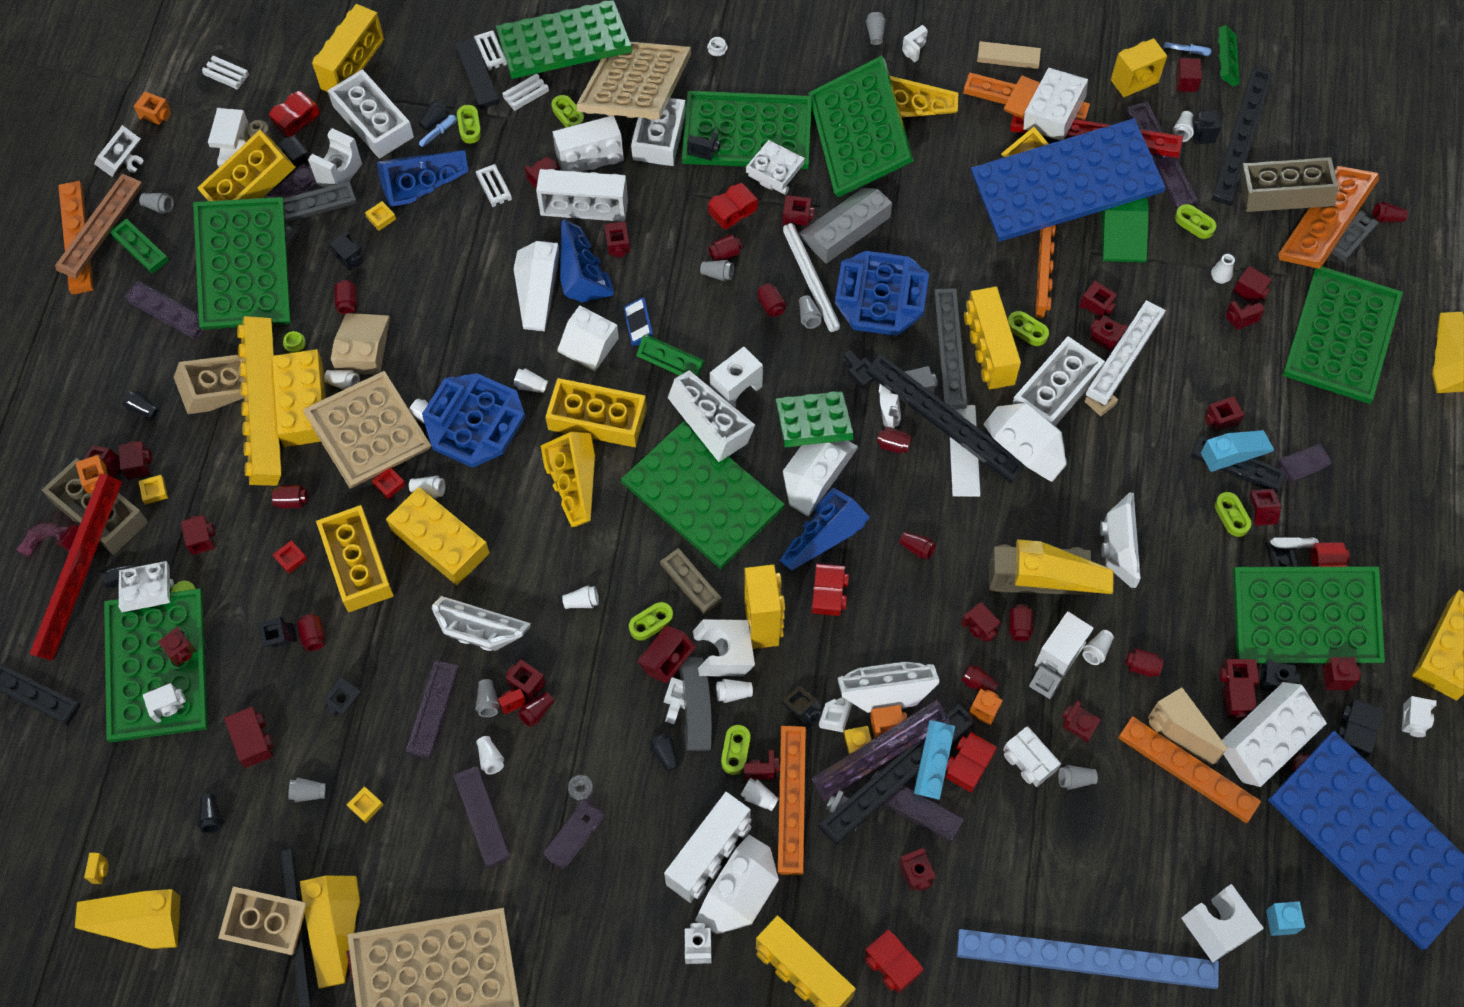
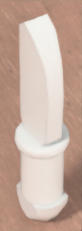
M1312 537L1273 538L1270 541L1272 545L1282 549L1312 548L1315 543H1319L1316 538Z

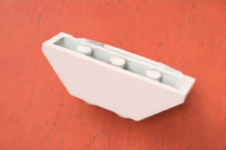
M1028 403L998 406L983 424L993 439L1029 469L1051 482L1056 479L1067 465L1062 432Z
M850 441L802 445L783 470L789 506L809 517L856 452L858 446Z
M1128 493L1107 513L1104 522L1100 524V535L1104 536L1105 542L1102 543L1101 553L1102 557H1106V566L1112 569L1131 588H1136L1141 577L1134 493Z
M443 596L432 605L433 613L444 634L458 639L461 643H471L487 651H496L522 637L531 624Z
M899 662L857 668L845 676L839 677L838 684L842 697L869 713L871 709L901 705V709L916 706L939 684V678L935 666L932 664L923 665L913 662Z
M750 835L743 840L735 849L708 892L695 919L697 923H704L705 928H711V931L715 934H721L753 924L779 881L770 847Z

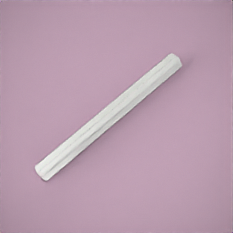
M794 224L785 225L783 232L830 332L839 330L840 322Z

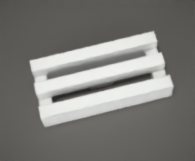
M493 30L474 36L488 71L492 70L493 66L495 68L500 67L499 64L502 63L503 66L507 65L504 53ZM487 37H491L500 58H496ZM481 39H483L492 61H489L480 41Z
M212 56V62L208 61L206 64L207 68L202 69L203 75L237 90L249 76L247 70L215 56ZM212 70L218 71V72L222 73L223 75L218 74V73H216V72H214V71H212ZM227 77H232V78H234V79H236V80H238V81H234V80H232V79H230V78H227Z
M535 74L503 92V98L516 111L547 93L549 88L539 78V75Z
M495 164L476 171V176L492 207H495L498 202L500 204L504 203L506 199L508 201L512 200L511 194ZM490 171L494 172L504 194H500ZM482 174L486 175L496 197H493Z

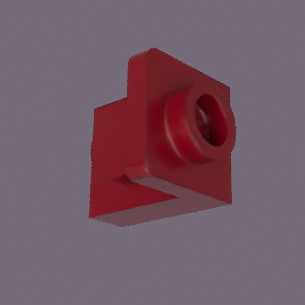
M1232 301L1226 311V317L1236 330L1259 322L1265 308L1260 302L1240 309L1236 301Z
M92 445L84 459L99 455L106 465L108 476L114 478L120 469L119 456L110 448Z
M1274 489L1251 490L1249 498L1255 510V525L1278 524L1281 504Z
M178 627L158 641L159 645L176 666L188 661L193 653L197 651Z
M1077 700L1074 707L1069 705L1064 712L1062 718L1066 720L1062 727L1088 742L1101 719L1080 707L1081 702Z
M769 750V763H764L760 760L744 763V781H749L750 778L755 781L757 779L759 781L774 780V772H779V757H774V750Z

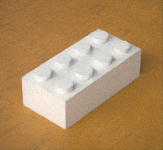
M363 69L328 90L333 107L379 159L414 137L409 120Z
M540 169L536 192L541 216L625 221L628 205L625 175Z
M1067 337L1015 395L1012 405L1028 403L1056 426L1090 387L1105 361L1070 337Z
M1283 682L1222 739V742L1228 748L1224 756L1242 783L1261 787L1327 723L1302 685Z
M725 792L664 872L666 885L690 903L694 898L699 899L706 889L704 884L710 877L714 879L722 866L719 864L724 857L728 859L737 847L734 845L739 837L744 838L752 827L749 825L752 820L750 819L751 809Z

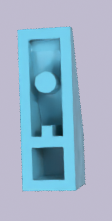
M1264 430L1227 433L1207 440L1201 454L1210 472L1273 452L1274 448Z

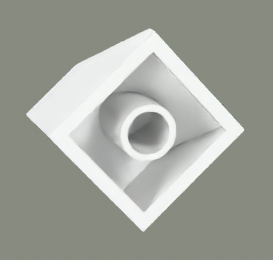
M579 306L567 322L558 352L596 371L619 339L617 324Z

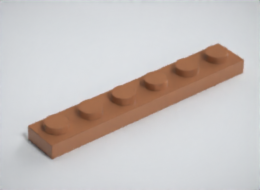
M121 174L56 263L57 271L77 279L110 233L109 231L113 229L142 188V182Z

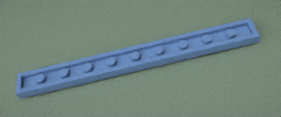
M963 929L958 931L956 957L1210 989L1218 988L1219 961L1212 963L1211 960Z

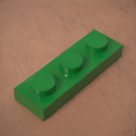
M1227 25L1219 28L1218 38L1220 45L1219 60L1221 62L1220 76L1223 81L1234 87L1240 84L1237 34Z
M127 219L109 231L112 237L151 274L169 262L167 256Z
M647 334L643 335L636 355L679 376L690 370L698 378L705 362Z

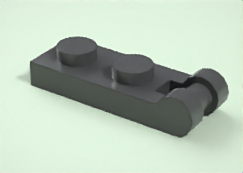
M1362 210L1353 218L1331 254L1343 262L1351 256L1379 224V221L1374 218L1370 219L1366 216L1367 213Z

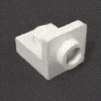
M923 25L906 35L903 39L902 51L906 57H910L914 62L919 60L920 49L926 43L928 30Z

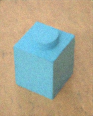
M1300 902L1274 903L1266 910L1271 936L1297 934L1305 928Z

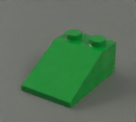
M1142 198L1100 211L1102 261L1146 262L1148 198Z

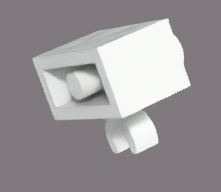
M122 125L98 155L94 164L111 177L114 176L123 163L126 164L130 172L135 173L137 168L132 165V162L142 165L143 159L136 155L132 156L131 153L141 138Z

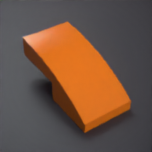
M1021 76L1004 107V111L1023 119L1025 111L1040 82Z

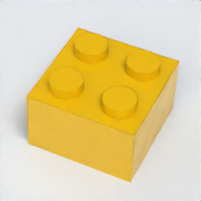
M1154 38L1142 41L1132 48L1124 49L1118 53L1111 81L1123 97L1159 83L1167 55Z

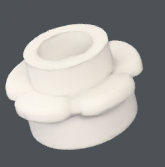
M721 37L712 38L707 46L708 52L713 56L724 55L728 48L725 40Z

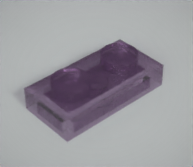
M1321 444L1284 457L1278 462L1280 468L1287 472L1285 476L1289 482L1329 467L1332 463Z

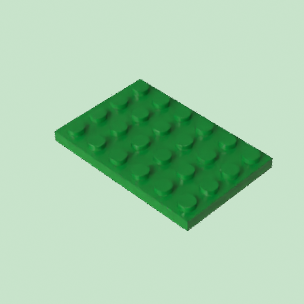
M614 0L603 1L590 6L584 5L581 8L567 9L558 13L544 14L539 17L525 18L521 21L507 22L496 26L511 79L632 52L631 43Z
M883 56L808 93L809 96H812L811 105L834 194L837 197L914 161L887 64Z
M688 91L682 164L746 167L766 142L770 140L805 158L804 165L800 169H808L812 96ZM713 132H718V141H721V146L718 154H714L712 161L687 154V140L690 135L710 140Z
M283 197L193 202L200 329L235 328L238 325H242L244 316L271 318L272 325L291 324Z
M1315 268L1282 376L1371 404L1403 292L1329 268Z
M686 420L621 478V483L719 569H722L785 506L782 501L730 457H726L718 462Z
M1379 567L1233 568L1237 659H1256L1257 664H1264L1267 659L1282 664H1325L1331 657H1355L1356 663H1385Z
M201 589L170 592V603L121 612L119 599L104 601L107 741L118 742L208 729L203 591ZM176 627L182 631L197 650L188 661L177 666L170 660L158 643L160 639ZM171 683L177 689L182 690L186 702L183 703L184 707L178 709L175 714L161 716L162 721L157 723L149 716L143 694Z

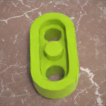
M559 95L552 100L553 113L566 128L584 123L583 113L577 111V106L570 97Z
M472 105L460 107L457 111V119L461 139L465 143H475L481 138L478 111Z
M1189 204L1181 205L1177 209L1175 220L1180 226L1202 239L1213 236L1216 222L1211 217Z
M1015 311L1010 314L1008 323L1013 334L1033 346H1041L1046 343L1049 336L1047 326L1022 311Z
M1230 492L1220 494L1215 502V509L1225 528L1233 536L1241 537L1246 535L1251 527V520L1239 498ZM1223 504L1228 505L1230 509L1224 508ZM1234 524H1238L1241 528H1236Z
M659 602L634 616L629 622L631 636L636 640H646L664 629L666 625L669 626L673 620L672 608L666 603ZM660 614H663V615L666 616V617H665L664 619H662V620H660V619L657 618V616L660 615ZM639 627L645 628L643 632L637 631Z
M742 725L730 727L725 737L721 764L723 770L731 775L740 774L744 770V763L747 762L750 732ZM741 737L743 740L740 743H736L734 738ZM731 760H737L738 765L731 766L729 762Z

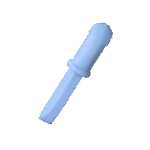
M1167 42L1164 44L1165 48L1189 51V54L1209 56L1212 52L1211 48L1195 46L1193 44L1190 46Z
M449 115L448 118L437 124L436 128L419 142V145L424 147L440 133H444L446 129L456 123V116Z

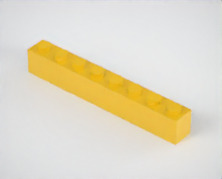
M244 316L242 325H238L237 337L241 338V344L238 347V356L242 357L239 375L243 377L240 394L244 396L245 401L242 402L241 414L246 419L242 427L243 436L247 437V442H244V456H248V462L245 463V476H249V485L277 486L281 477V463L272 356H274L271 318Z

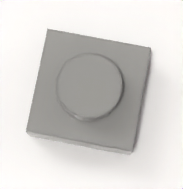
M1041 665L1029 687L1051 699L1060 685L1063 676Z

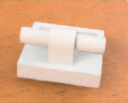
M768 140L746 166V172L749 173V177L759 181L760 185L786 195L789 187L786 185L804 165L805 158Z
M167 561L119 570V608L121 612L170 603V589L173 588L174 582L173 579H170Z

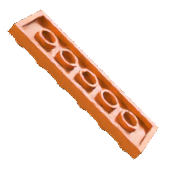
M1337 166L1335 175L1338 183V192L1335 206L1309 208L1279 252V260L1320 269L1378 182V173Z

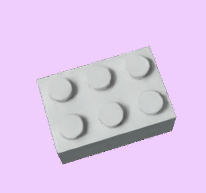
M1048 68L1025 111L1023 129L1029 131L1035 127L1041 135L1060 141L1064 140L1086 98L1088 79Z
M670 98L660 119L649 120L638 117L631 143L633 160L674 166L685 122V100Z
M614 116L553 131L556 157L561 171L583 172L624 161L621 133Z

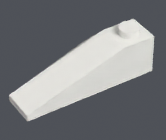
M535 241L517 251L514 275L523 329L545 331L560 262L558 243Z

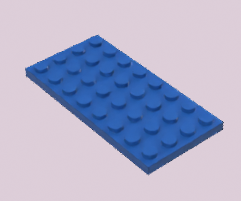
M1135 118L971 168L972 177L998 242L1165 192L1163 180Z
M1335 731L1331 732L1268 799L1281 814L1421 950L1428 948L1464 906V854Z

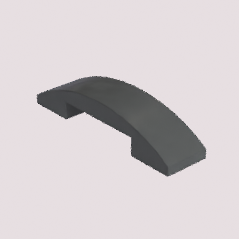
M688 657L679 668L680 680L683 682L686 725L684 727L686 751L711 750L712 727L709 684L707 676H699L698 668L704 662L703 657Z

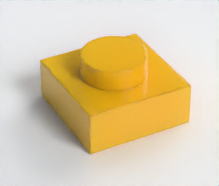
M383 201L365 212L367 219L378 231L396 220L395 214Z
M162 475L138 481L142 501L145 505L168 498Z
M868 726L844 730V738L849 756L873 752Z
M364 786L347 806L361 820L367 823L383 806V803Z
M89 853L84 878L92 884H103V879L107 876L109 870L108 859L100 853Z

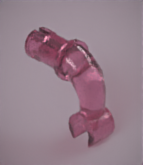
M51 523L35 525L26 530L27 534L16 551L29 558L39 541H43L45 536H54L59 540L68 527H58Z

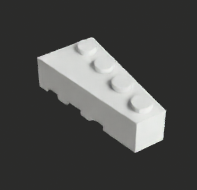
M690 370L674 379L668 399L718 462L748 444L755 427L754 423Z

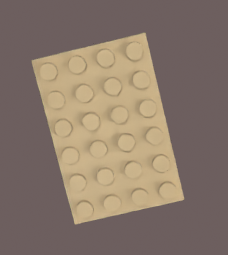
M630 42L632 47L631 53L601 59L577 103V111L587 114L619 115L628 118L660 119L691 56V47Z
M504 908L347 934L356 1007H520Z

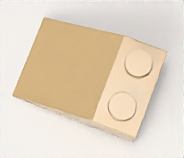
M346 313L334 339L331 354L334 369L353 370L357 374L376 375L381 373L390 316Z
M232 355L178 363L174 380L187 414L212 411L244 398L240 394L243 377L239 375L242 357Z
M1182 687L1158 701L1148 716L1149 724L1154 731L1159 732L1160 735L1211 766L1216 764L1228 749Z
M233 887L218 939L294 955L307 903Z

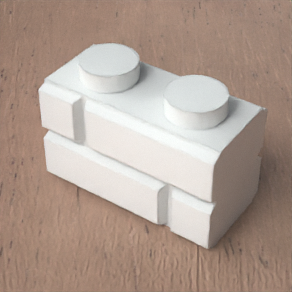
M1028 726L1009 740L1003 749L1006 760L1011 765L1016 764L1022 771V778L1028 784L1033 783L1036 787L1053 775L1061 765L1059 760Z

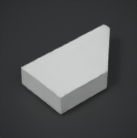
M844 697L827 702L819 721L820 728L844 732L853 703Z

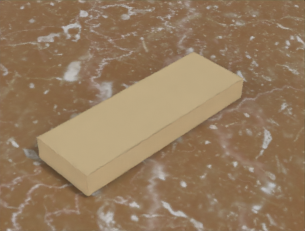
M980 41L977 62L1038 69L1041 48Z

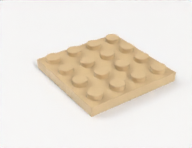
M385 371L303 410L304 415L350 489L389 468H393L429 450L431 444Z

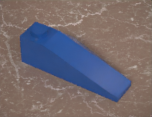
M465 150L377 162L380 183L390 207L412 203L426 193H430L437 187L468 172Z
M564 219L561 222L560 273L564 295L580 302L612 296L614 290L607 272L601 271L599 267L601 261L589 250L592 246L582 228Z
M832 488L814 508L816 514L812 520L806 521L802 526L804 528L802 535L792 541L779 561L790 570H794L854 535L864 527L865 522L870 517L854 499Z

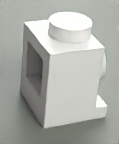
M171 683L143 694L149 716L157 723L162 721L161 716L175 714L178 709L184 707L183 703L186 702L182 690L177 689Z
M1411 696L1403 704L1402 731L1408 732L1414 737H1425L1426 731L1432 727L1434 722V715L1431 714V710L1436 706V701Z
M692 923L690 928H685L686 964L711 963V928H705L704 923ZM694 938H702V944L695 945L693 943Z

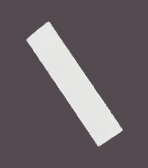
M967 405L966 409H954L976 426L975 405ZM950 437L953 496L980 497L978 458Z

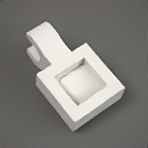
M671 678L664 699V703L670 704L665 722L675 724L679 708L685 709L683 682L675 678Z

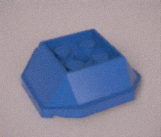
M864 251L851 259L848 258L841 261L835 304L853 330L898 336L923 316L929 273L910 257Z
M476 373L457 378H444L423 411L422 417L434 451L474 468L504 454L524 421L525 413L516 390ZM473 421H480L477 424H471Z

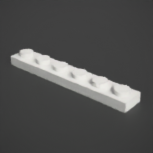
M1147 300L1145 301L1088 388L1086 396L1106 406L1163 318L1166 310Z

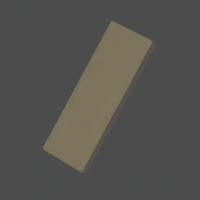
M679 548L660 561V565L703 615L722 602L720 595Z

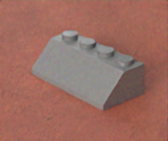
M862 188L798 233L799 237L827 264L891 217L892 202L878 189Z

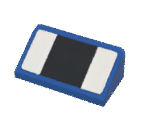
M644 297L623 307L632 346L640 345L645 334L653 337Z

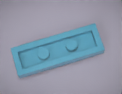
M932 720L929 721L914 794L940 800L955 726Z

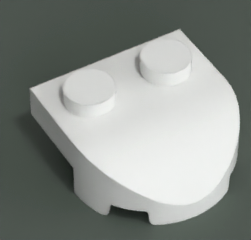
M880 384L879 393L883 425L895 429V426H898L901 421L899 395L891 393L890 390Z

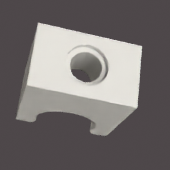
M217 108L208 144L209 147L220 148L217 160L218 167L250 139L247 133L249 123L244 110Z
M333 128L328 133L330 146L326 156L320 158L312 154L308 159L317 185L324 188L350 181L362 165L355 139Z
M742 347L710 372V388L734 408L736 407V399L747 387L751 386L755 391L762 388L763 365L745 347ZM733 373H738L739 376H734V375H732V374H733Z
M1067 611L1042 647L1035 666L1039 668L1041 665H1044L1064 677L1087 643L1085 641L1094 628Z
M702 620L693 630L695 640L710 641L719 651V656L712 655L708 657L698 668L699 676H745L755 666L748 620Z
M1232 884L1211 899L1213 905L1220 913L1221 920L1213 917L1202 903L1195 906L1181 918L1212 963L1264 929Z

